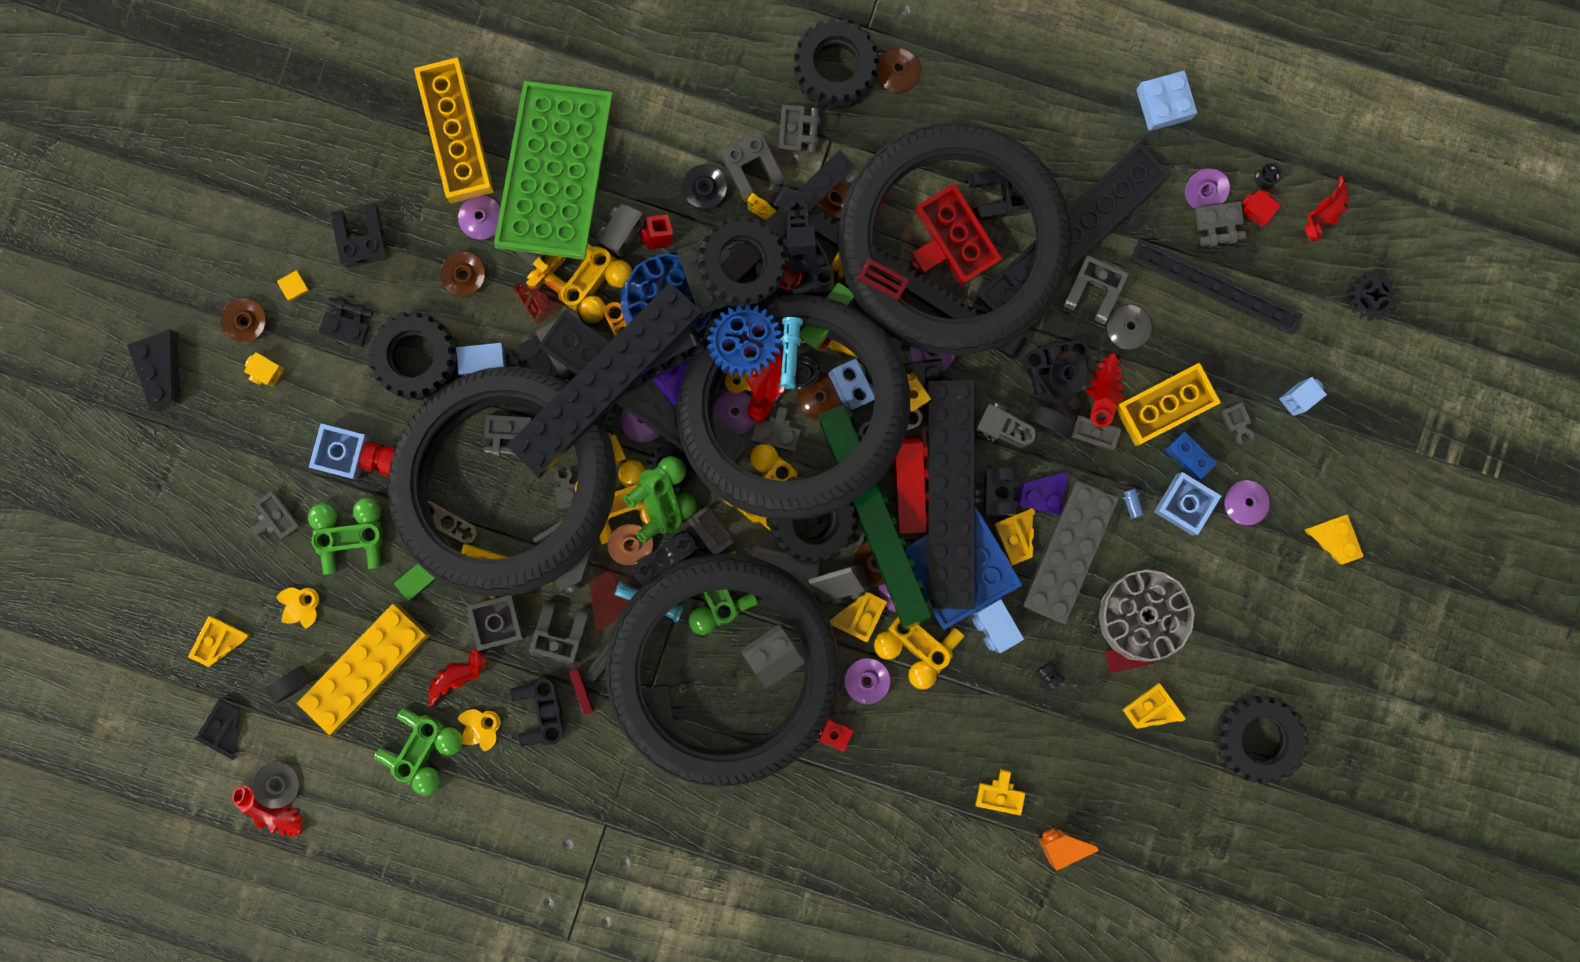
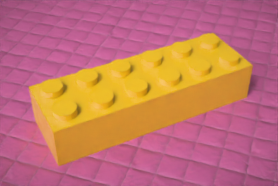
M457 57L414 68L446 198L450 203H455L494 193L462 63Z
M393 603L297 704L327 734H335L431 634L399 603Z

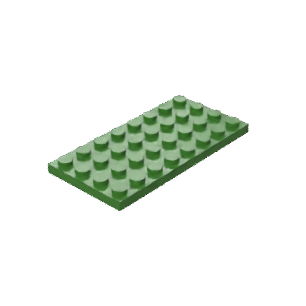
M524 81L494 240V247L496 249L585 260L613 98L612 92Z

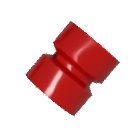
M787 264L784 267V277L777 288V291L782 294H792L790 287L802 282V272L791 273L790 264Z
M366 441L361 450L359 469L369 472L377 470L378 474L389 477L395 448L385 446L382 449L380 444Z

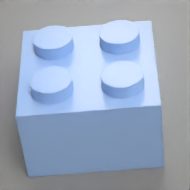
M1185 70L1141 82L1136 89L1149 131L1192 120L1197 114Z
M320 424L309 468L359 480L362 469H359L361 450L366 441L370 442L371 437Z
M1181 472L1174 477L1154 513L1190 535H1198L1221 495Z
M997 599L973 613L975 617L972 618V621L978 631L983 630L986 635L983 640L989 650L1002 653L1024 640L1001 599Z

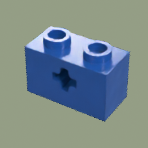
M1185 431L1179 433L1163 449L1196 481L1201 480L1217 464Z

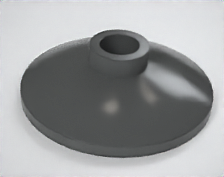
M1124 305L1117 308L1111 313L1107 321V334L1110 340L1122 349L1132 350L1141 347L1149 339L1152 330L1148 314L1143 309L1134 305ZM1128 322L1134 324L1133 330L1127 328Z
M280 762L269 763L261 767L256 772L252 781V792L255 799L267 808L276 809L288 805L294 800L299 789V780L295 771L290 766ZM272 781L278 783V787L275 790L270 788Z

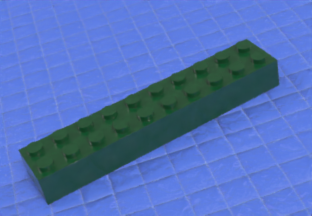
M844 404L818 414L820 427L836 466L845 460L862 440L859 430L854 431L855 420L850 409L846 410ZM879 480L869 491L853 501L856 508V515L905 631L930 621L933 609L929 599L924 600L922 593H924L923 584L920 578L915 579L913 574L915 572L914 569H916L911 556L906 557L904 552L907 548L903 536H898L896 533L898 524L894 514L889 515L887 511L889 509V502L885 493L880 494L879 488L881 483Z

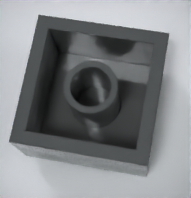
M508 595L466 606L478 651L526 639L515 595Z

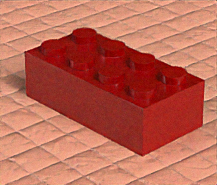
M955 183L916 206L915 214L932 241L936 239L947 257L946 264L961 287L1001 262V256Z

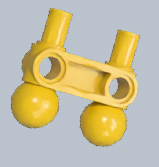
M588 244L585 260L567 283L552 272L546 276L544 283L558 293L560 301L578 312L584 322L595 324L604 319L606 305L601 298L593 296L605 279L613 287H624L633 269L628 262L617 260L616 257L599 245L593 247ZM599 257H606V262L603 265H596ZM578 292L579 298L574 302L570 301L571 294Z
M760 444L752 450L750 454L751 465L759 472H766L762 478L787 481L791 477L798 478L797 471L778 456L773 446ZM780 466L787 469V475L783 479H779L776 476V470ZM724 501L727 505H729V506H731V507H735V506L729 504L728 502ZM737 508L753 523L760 522L770 530L766 524L767 518Z
M627 460L619 467L618 479L627 488L615 491L610 515L599 536L602 544L608 543L612 533L608 523L611 517L635 509V511L639 512L643 526L650 522L644 501L635 505L634 508L629 507L624 501V496L638 486L639 477L645 470L644 465L637 460Z
M897 617L887 631L881 632L874 641L875 652L879 657L891 660L900 655L904 645L921 660L914 663L909 670L908 677L910 683L917 689H929L935 684L937 674L953 658L952 651L963 639L964 635L954 628L941 643L936 641L919 625L908 629V632L904 635L899 633L897 629L900 623L899 617ZM934 652L941 653L943 657L939 665L932 661Z

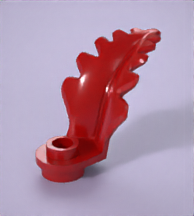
M1343 176L1338 177V188L1333 192L1331 198L1324 199L1313 212L1307 215L1310 224L1304 226L1310 242L1320 241V236L1323 235L1321 225L1335 224L1339 220L1338 214L1346 212L1344 203L1348 204L1349 202L1347 198L1349 191L1346 189L1347 185L1344 182Z
M779 349L780 355H773L776 363L768 362L769 370L762 367L761 375L754 371L756 376H753V378L748 377L747 382L753 397L747 407L748 417L753 421H764L773 409L774 401L785 392V388L780 387L783 360L782 349Z
M1111 353L1109 357H1104L1105 363L1099 362L1098 366L1101 370L1094 369L1093 371L1098 378H1091V384L1094 387L1086 388V392L1094 398L1090 417L1092 423L1097 427L1110 425L1114 418L1117 403L1125 399L1122 394L1118 393V391L1124 389V386L1116 382L1122 380L1123 376L1117 374L1121 371V367L1117 366L1120 361L1116 359L1115 353ZM1101 412L1106 414L1102 419L1098 418V414Z
M473 649L472 653L468 654L467 665L450 663L446 666L445 672L438 671L436 673L437 680L432 679L430 682L432 687L428 689L430 696H428L430 708H434L439 697L442 694H446L451 688H460L468 681L479 678V669H484L485 667L483 650Z
M238 787L234 791L232 802L243 814L249 815L257 828L262 829L268 825L271 833H275L279 828L280 835L284 836L287 833L288 837H291L292 834L293 837L302 834L303 822H300L302 816H296L299 812L296 808L289 811L292 802L282 808H267L255 799L251 787Z

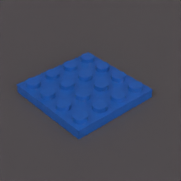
M975 506L976 609H933V613L943 630L1023 585L977 506ZM928 533L909 544L906 551H904L906 557L911 556L916 569H914L915 572L913 574L915 579L920 578L923 584L924 593L922 594L925 599H929Z

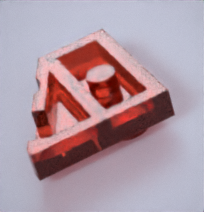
M519 284L514 287L515 293L536 325L544 321L550 308V302L546 294L541 293L537 287Z
M609 570L590 582L596 632L601 631L616 621L629 602L627 599L614 595L615 591H617L618 583Z

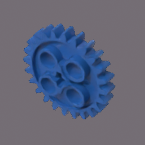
M746 305L745 310H742L741 306H737V311L735 312L729 307V315L721 312L722 320L714 319L717 327L709 328L713 334L707 336L708 341L712 343L707 346L709 351H713L710 356L712 360L716 359L715 364L717 367L722 365L724 373L730 369L732 377L737 372H739L741 378L744 377L745 372H748L750 378H753V371H757L761 375L762 367L770 369L769 361L776 363L773 355L781 354L777 348L783 346L782 341L779 339L782 337V333L777 331L780 326L778 322L774 323L775 318L773 315L767 317L768 312L766 309L760 313L759 306L757 305L753 310H751L750 305ZM737 324L744 325L741 330H733ZM765 331L762 337H755L756 332ZM728 345H735L734 350L725 351ZM749 352H757L754 358L746 357Z

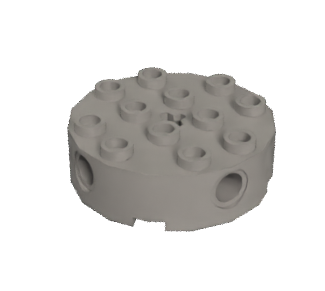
M1143 570L1126 574L1109 586L1101 599L1098 619L1102 635L1113 650L1127 659L1150 662L1168 658L1184 646L1193 629L1195 615L1193 606L1185 592L1186 590L1179 581L1164 572ZM1143 612H1147V616L1150 617L1149 620H1144Z

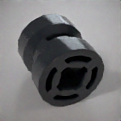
M1266 163L1256 172L1255 183L1262 189L1273 187L1281 180L1282 169L1276 163Z
M1049 661L1033 673L1037 679L1043 682V688L1046 692H1050L1065 681L1063 675L1056 671L1053 661Z

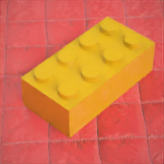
M1198 363L1118 404L1116 411L1134 445L1138 446L1221 402L1201 364Z

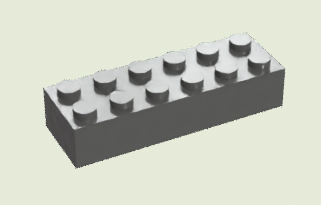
M1072 482L1060 510V515L1057 517L1023 597L1021 607L1060 624H1066L1118 498L1081 482Z

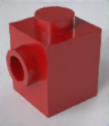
M1257 190L1254 194L1249 193L1243 200L1242 204L1245 206L1242 209V213L1263 227L1270 221L1281 205L1273 200V196L1270 193Z
M668 214L646 217L644 226L640 230L642 242L646 243L647 250L670 246L673 232Z
M936 239L913 252L910 263L916 272L920 271L922 275H925L946 262L947 257Z
M828 719L820 733L819 741L844 752L853 729Z

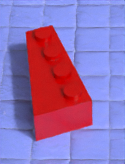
M919 435L905 436L900 451L894 460L897 475L895 476V490L897 494L896 512L899 534L926 532V526L929 525V512H926L925 503H929V490H925V481H928V467L924 468V459L928 458L927 445H923Z

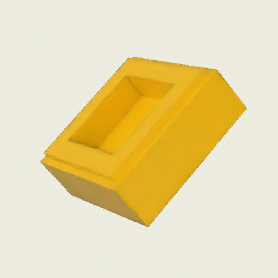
M297 270L277 281L289 302L309 291Z

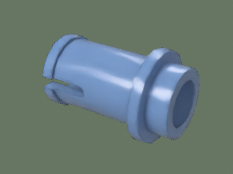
M1136 489L1123 492L1124 497L1122 499L1126 501L1130 519L1144 515L1138 497L1140 492H1137Z

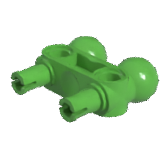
M666 457L662 459L654 470H644L639 477L638 486L624 496V501L631 508H634L642 500L645 502L650 522L636 531L638 539L641 542L643 541V543H646L658 533L665 534L666 532L673 533L677 531L682 520L691 518L697 510L696 499L690 493H674L672 485L680 483L686 474L685 464L678 457Z
M365 497L356 502L353 508V515L359 524L334 527L337 521V514L333 507L326 503L316 504L310 509L308 522L314 529L312 530L311 542L315 548V553L321 555L323 575L337 573L334 555L336 550L363 547V549H366L368 569L382 567L379 547L383 544L384 531L379 521L382 516V509L375 499ZM368 528L375 531V538L373 540H369L366 537V530ZM323 534L328 535L330 538L328 546L323 545L321 542Z
M728 590L704 592L703 595L709 607L702 606L694 609L689 616V626L698 635H708L714 631L716 626L719 627L739 618L740 612L757 605V600L754 594H747L735 600L731 599ZM722 605L730 609V615L725 619L718 615V608Z
M403 707L398 713L397 719L413 728L411 736L399 756L380 747L374 759L389 767L391 774L396 780L405 782L410 786L412 785L417 794L430 796L438 790L441 781L437 771L424 766L435 747L437 751L445 756L457 754L462 748L463 737L456 728L446 727L438 719L431 718L426 714L420 717ZM428 724H431L434 728L431 736H428L425 731ZM405 764H408L411 768L409 776L403 773V766Z

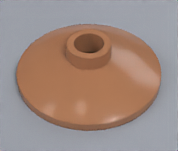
M626 524L618 527L611 533L608 539V551L616 562L623 565H634L639 558L646 557L651 553L653 548L652 538L643 543L636 535V531L640 530L642 526ZM629 539L633 540V542L627 543L626 541Z

